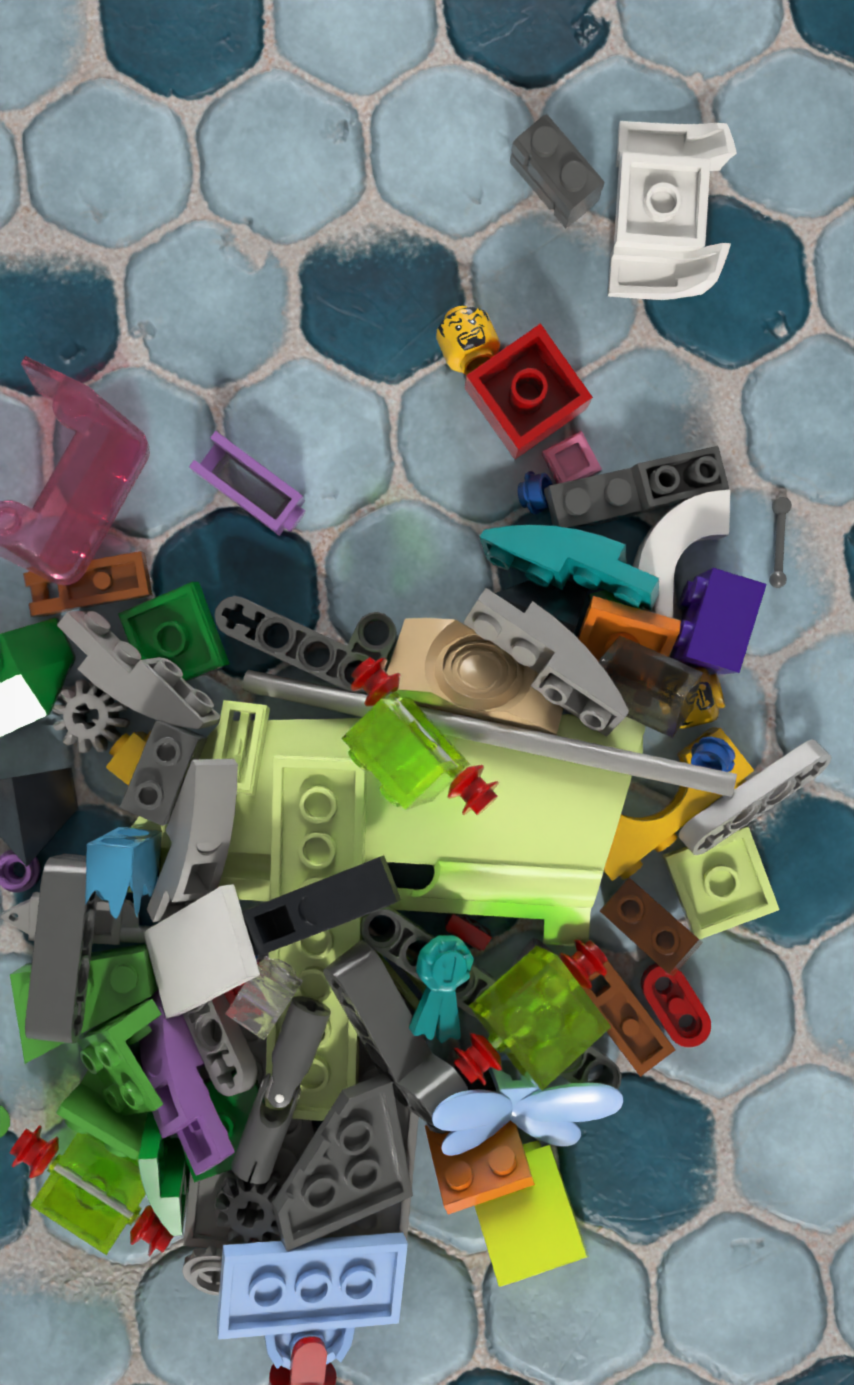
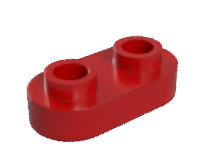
M657 963L650 965L641 977V990L666 1032L676 1044L682 1047L691 1048L701 1045L706 1041L711 1032V1019L689 982L680 970L672 976ZM661 977H667L670 981L669 986L665 990H657L655 988L656 981ZM683 1015H692L693 1021L690 1026H679V1019Z

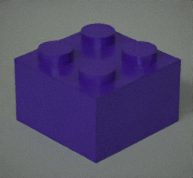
M711 568L695 576L693 582L688 580L683 588L679 602L680 606L685 607L680 624V633L672 648L669 660L692 667H704L708 672L717 673L718 675L740 673L767 584L717 568Z

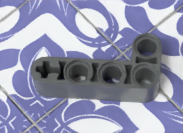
M233 596L224 599L217 606L215 612L216 624L226 635L350 692H353L350 689L352 684L346 675L349 665L355 661H365L370 657L375 661L381 658L388 660L397 638L395 624L390 617L380 612L368 613L360 619L347 646L241 597ZM244 607L242 614L259 622L257 629L254 630L242 624H237L233 629L234 621L229 618L231 611L239 612ZM264 614L266 617L261 621V615ZM380 621L389 627V637L381 645H371L365 639V629L370 623ZM283 624L289 630V640L285 646L275 649L268 642V632L271 627ZM254 634H255V640L251 639L252 635H254ZM315 643H325L330 651L329 660L322 667H313L307 660L308 649ZM363 689L354 691V693L365 692Z
M64 853L50 857L44 866L25 1019V1035L29 1039L76 1043L82 1031L97 901L101 900L97 896L96 891H94L85 905L86 856Z
M360 940L323 970L324 976L379 1074L385 1073L392 1081L395 1098L428 1124L434 1125L431 1119L436 1107L451 1095L467 1091L468 1088L461 1076L451 1065L432 1054L423 1035L414 1036L409 1030V1024L413 1017L378 954L369 944Z

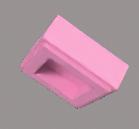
M582 431L542 451V456L557 484L591 477L602 470Z

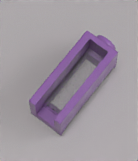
M215 431L210 437L214 442L213 447L200 464L193 460L189 468L280 536L284 529L291 532L306 512V510L301 508L305 502L303 495Z

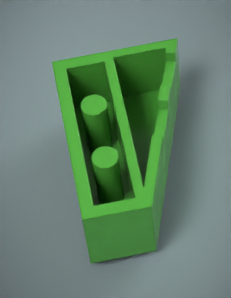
M146 943L91 952L85 1014L81 1034L151 997L158 990ZM27 963L10 974L25 1064L64 1043L29 1039L25 1035V1019L32 963Z

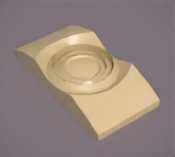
M408 618L404 620L386 672L388 675L401 674L399 688L394 694L399 701L557 735L563 707L549 702L542 693L531 687V684L538 675L536 671L518 663L512 655L489 640L481 638L472 628L455 619Z

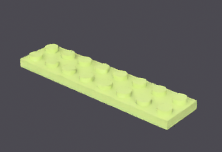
M283 755L273 757L270 900L365 863L368 759ZM362 916L269 952L266 1075L270 1073V1077L272 1076V1052L292 998L296 996L310 997L322 1002L331 1010L312 1066L300 1083L301 1094L292 1119L323 1121L341 1091L358 1084L360 1038L327 982L323 970L362 940ZM265 1097V1106L269 1107L270 1109L280 1110L285 1108H276L272 1106L269 1100Z

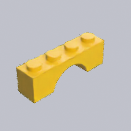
M709 728L677 753L679 762L691 764L692 746L695 743H699V740L703 737H716L727 742L735 752V759L733 760L735 765L730 773L737 774L734 789L747 781L745 777L754 771L722 728ZM679 786L672 801L655 814L645 817H631L621 814L604 867V873L612 881L618 877L622 880L629 878L642 867L641 859L653 849L658 853L669 847L678 838L675 833L694 816L708 808L722 795Z

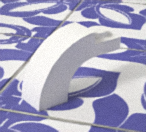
M730 490L706 492L685 500L664 515L649 530L638 548L633 567L659 578V597L652 610L640 606L641 610L673 618L674 572L677 562L689 545L704 540H721L729 535Z

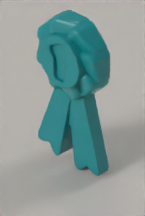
M453 935L437 936L420 950L416 973L427 987L409 1024V1030L414 1036L424 1034L429 1040H432L436 1030V1037L440 1043L445 1042L450 1037L456 1040L461 1037L455 990L470 978L474 957L459 937Z

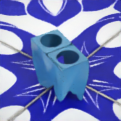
M118 827L89 842L86 853L85 905L91 894L96 891L99 898L109 901L110 913L117 919L130 886L133 892L135 914L138 917L142 895L148 894L151 897L159 878L162 832Z

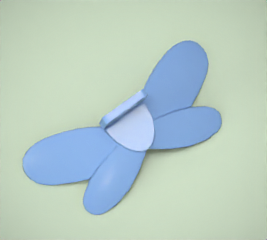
M520 1048L496 1049L501 1056V1061L510 1060L520 1066L522 1073L519 1075L518 1080L512 1081L510 1075L502 1070L498 1071L490 1067L488 1070L494 1082L496 1092L477 1089L455 1093L436 1107L431 1120L438 1129L451 1131L445 1137L441 1146L443 1153L449 1156L462 1154L479 1146L510 1120L524 1132L539 1141L555 1146H571L577 1143L581 1137V1130L574 1122L601 1119L616 1113L623 1104V1095L616 1088L601 1083H572L541 1090L525 1051Z

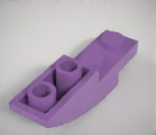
M157 990L145 1001L153 999L162 1015L149 1023L152 1031L139 1040L141 1066L163 1103L156 1111H152L162 1139L175 1133L178 1134L197 1176L210 1170L235 1153L229 1140L228 1132L222 1125L211 1101L209 1091L198 1072L205 1064L182 1014L166 1019L159 990Z

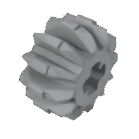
M77 680L75 682L76 693L70 689H63L60 693L67 705L53 706V712L63 714V720L54 723L53 728L55 730L68 729L63 738V743L65 745H72L78 741V751L80 753H88L92 745L97 752L107 751V739L116 743L121 737V734L115 727H129L130 720L119 718V712L126 711L129 707L120 702L114 703L115 699L93 683L89 686L86 680ZM89 709H97L99 719H93V722L87 723L84 714L90 713Z

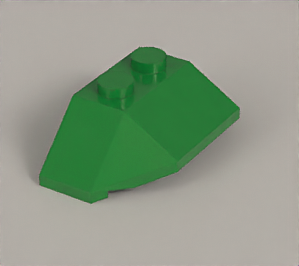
M55 617L0 634V737L49 716L68 671L72 668L76 659L66 634L57 626L60 622L59 618Z

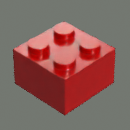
M541 323L467 374L465 381V390L515 460L587 410L593 398Z

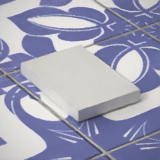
M234 884L218 887L143 932L166 1019L180 1016L260 975Z

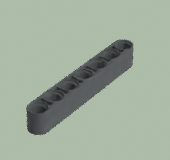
M390 905L362 916L361 935L365 942L423 982L416 973L417 960L407 959L406 951L408 946L415 941H424L428 944L436 937ZM379 915L390 917L391 924L385 934L374 936L368 932L369 924L374 917ZM474 963L471 967L470 978L455 990L457 1006L498 1034L532 1004ZM489 991H497L498 1000L496 1004L489 1009H481L480 1001L482 996ZM541 1009L533 1015V1025L528 1031L524 1033H517L515 1031L507 1039L571 1083H601L619 1090L622 1079L619 1067L596 1046ZM568 1040L567 1051L559 1057H552L554 1046L560 1041ZM597 1065H603L601 1075L595 1080L588 1081L590 1070Z

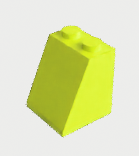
M539 1140L523 1144L535 1185L475 1205L499 1287L589 1257L552 1147L550 1145L541 1147Z

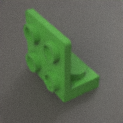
M153 999L138 1003L100 1023L77 1041L82 1049L80 1051V1058L83 1064L92 1074L97 1073L106 1088L103 1094L107 1103L115 1112H121L123 1116L156 1111L163 1105L157 1092L128 1047L148 1035L152 1031L149 1023L162 1015Z
M136 1058L137 1062L141 1066V1060ZM88 1070L80 1084L61 1103L56 1113L64 1118L66 1125L72 1130L82 1134L89 1133L103 1141L106 1149L112 1154L119 1157L128 1156L136 1160L139 1156L148 1112L123 1116L121 1112H115L104 1097L103 1091L106 1088L97 1073L92 1074Z

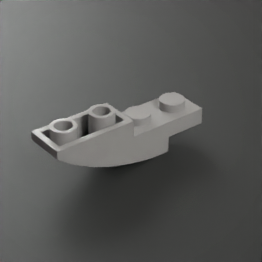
M485 588L463 623L472 628L481 638L493 642L512 655L518 663L536 671L538 675L531 684V687L542 693L549 702L560 705L579 718L585 726L607 737L626 717L629 710L619 690L593 654L570 630L532 601L525 613Z
M95 611L67 612L57 624L87 655L77 669L113 699L136 712L175 726L202 729L219 723L220 715L213 709V701L202 691L193 689L182 678L183 673L176 664L161 657L140 660L141 654L131 644L121 641L110 630V623Z
M194 759L191 761L166 828L172 844L147 907L153 922L163 921L217 889L228 854L235 815L238 769L235 759Z

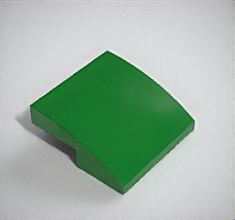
M151 1111L147 1113L138 1156L140 1176L146 1196L156 1216L172 1236H180L183 1233L189 1192L190 1169L179 1138H171L170 1135L162 1139Z

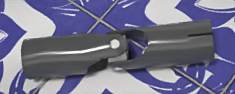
M296 996L291 1000L272 1052V1076L270 1077L271 1074L268 1073L259 1087L231 1164L232 1172L244 1181L248 1182L253 1166L255 1168L250 1183L263 1184L270 1179L301 1094L300 1083L312 1066L331 1014L330 1008L318 1000L305 996ZM264 1094L272 1106L276 1108H285L277 1110L270 1109L269 1107L265 1106L262 1102Z

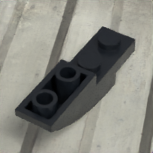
M383 855L243 910L242 913L254 955L260 956L400 901L401 898Z

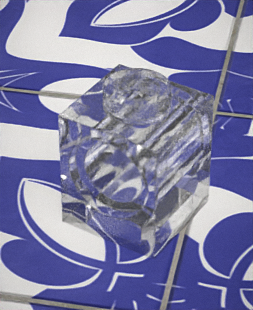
M266 955L258 964L260 975L244 984L225 1015L262 1040H265L303 982V980L295 976V970L288 963L280 959L272 960Z

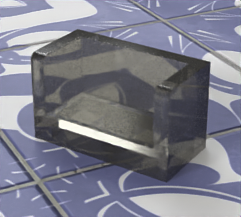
M619 635L601 657L599 664L605 669L619 690L629 710L626 717L673 738L692 712L703 672Z

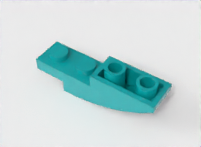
M515 525L485 529L479 537L486 559L490 563L504 570L512 567L524 572L531 582L539 586L549 587L551 584L563 590L570 575H572L573 579L581 586L591 590H597L598 587L613 593L620 603L634 608H638L640 605L652 610L659 597V578L626 564V544L578 529L547 525Z

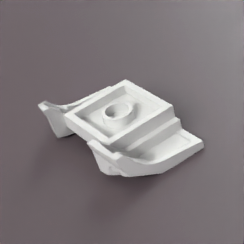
M619 122L616 167H619L614 247L610 253L609 297L653 300L677 299L702 295L717 282L731 243H720L705 247L710 171H720L728 160L737 154L727 123L666 124Z

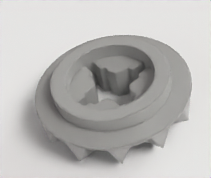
M209 1245L207 1250L195 1248L191 1255L185 1257L182 1269L184 1278L198 1290L219 1296L223 1249L216 1248L213 1245Z

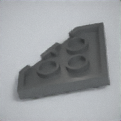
M385 1073L341 1091L272 1202L280 1239L286 1251L413 1196L393 1085Z

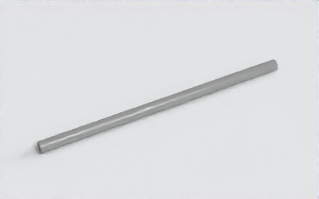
M247 670L243 679V690L246 692L409 727L387 701L379 706L366 707L364 702L368 695L253 670ZM401 702L426 731L732 797L737 777L735 773Z

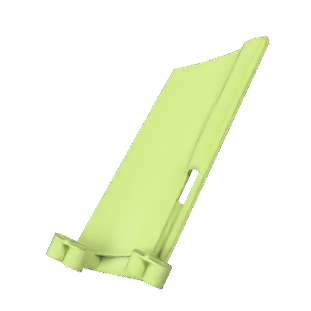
M617 687L629 712L607 737L585 726L573 714H562L557 736L643 754L645 688ZM370 718L268 720L256 796L244 793L236 794L232 835L218 887L234 884L239 900H270L273 757L283 755L368 759L365 862L384 855L387 862L432 865L435 871L433 880L424 889L397 888L401 900L391 904L392 908L407 911L544 919L543 944L575 946L574 940L576 939L584 944L589 940L591 908L594 905L604 867L632 775L427 731L462 771L469 766L483 765L484 770L481 778L486 783L499 782L493 790L498 795V798L478 816L472 810L463 815L462 811L465 802L460 796L451 799L447 797L449 786L456 777L410 727ZM250 720L240 783L245 781L255 720ZM239 721L232 722L226 759H233ZM219 724L207 736L208 739L199 759H213ZM139 816L131 828L162 832L160 876L172 844L166 832L168 824L162 826ZM129 886L127 892L133 893Z

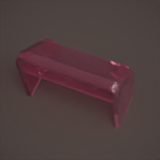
M25 356L21 365L35 391L53 401V412L57 420L63 426L76 433L33 508L13 500L0 501V557L53 583L69 585L77 582L85 574L148 461L150 447L143 431L89 386Z

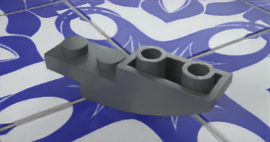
M719 446L637 463L627 469L550 485L544 489L553 526L573 529L586 525L603 524L673 506L706 492L727 490L729 485Z

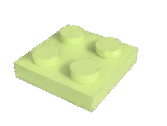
M746 825L703 854L693 855L686 846L662 855L689 929L698 939H703L780 910L752 834Z

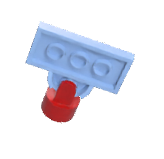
M404 1232L317 1238L289 1251H286L281 1241L223 1245L216 1326L218 1340L264 1336L267 1353L273 1362L269 1372L268 1385H336L337 1374L331 1362L335 1359L342 1362L351 1347L355 1327L399 1323L408 1246Z

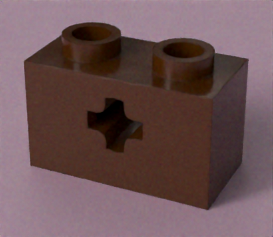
M631 878L625 881L600 910L608 920L672 976L677 973L703 943Z

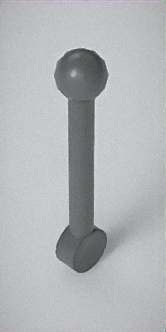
M779 497L772 504V510L777 514L774 572L770 575L769 582L775 588L783 587L787 581V577L783 573L786 513L792 507L791 501L787 497Z

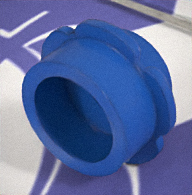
M528 471L524 476L525 481L518 484L517 493L522 507L528 508L532 514L536 515L542 512L543 509L548 508L544 489L553 485L547 473L535 475L533 471Z
M703 737L699 740V743H695L692 746L691 764L730 772L734 768L735 752L724 740L716 737Z

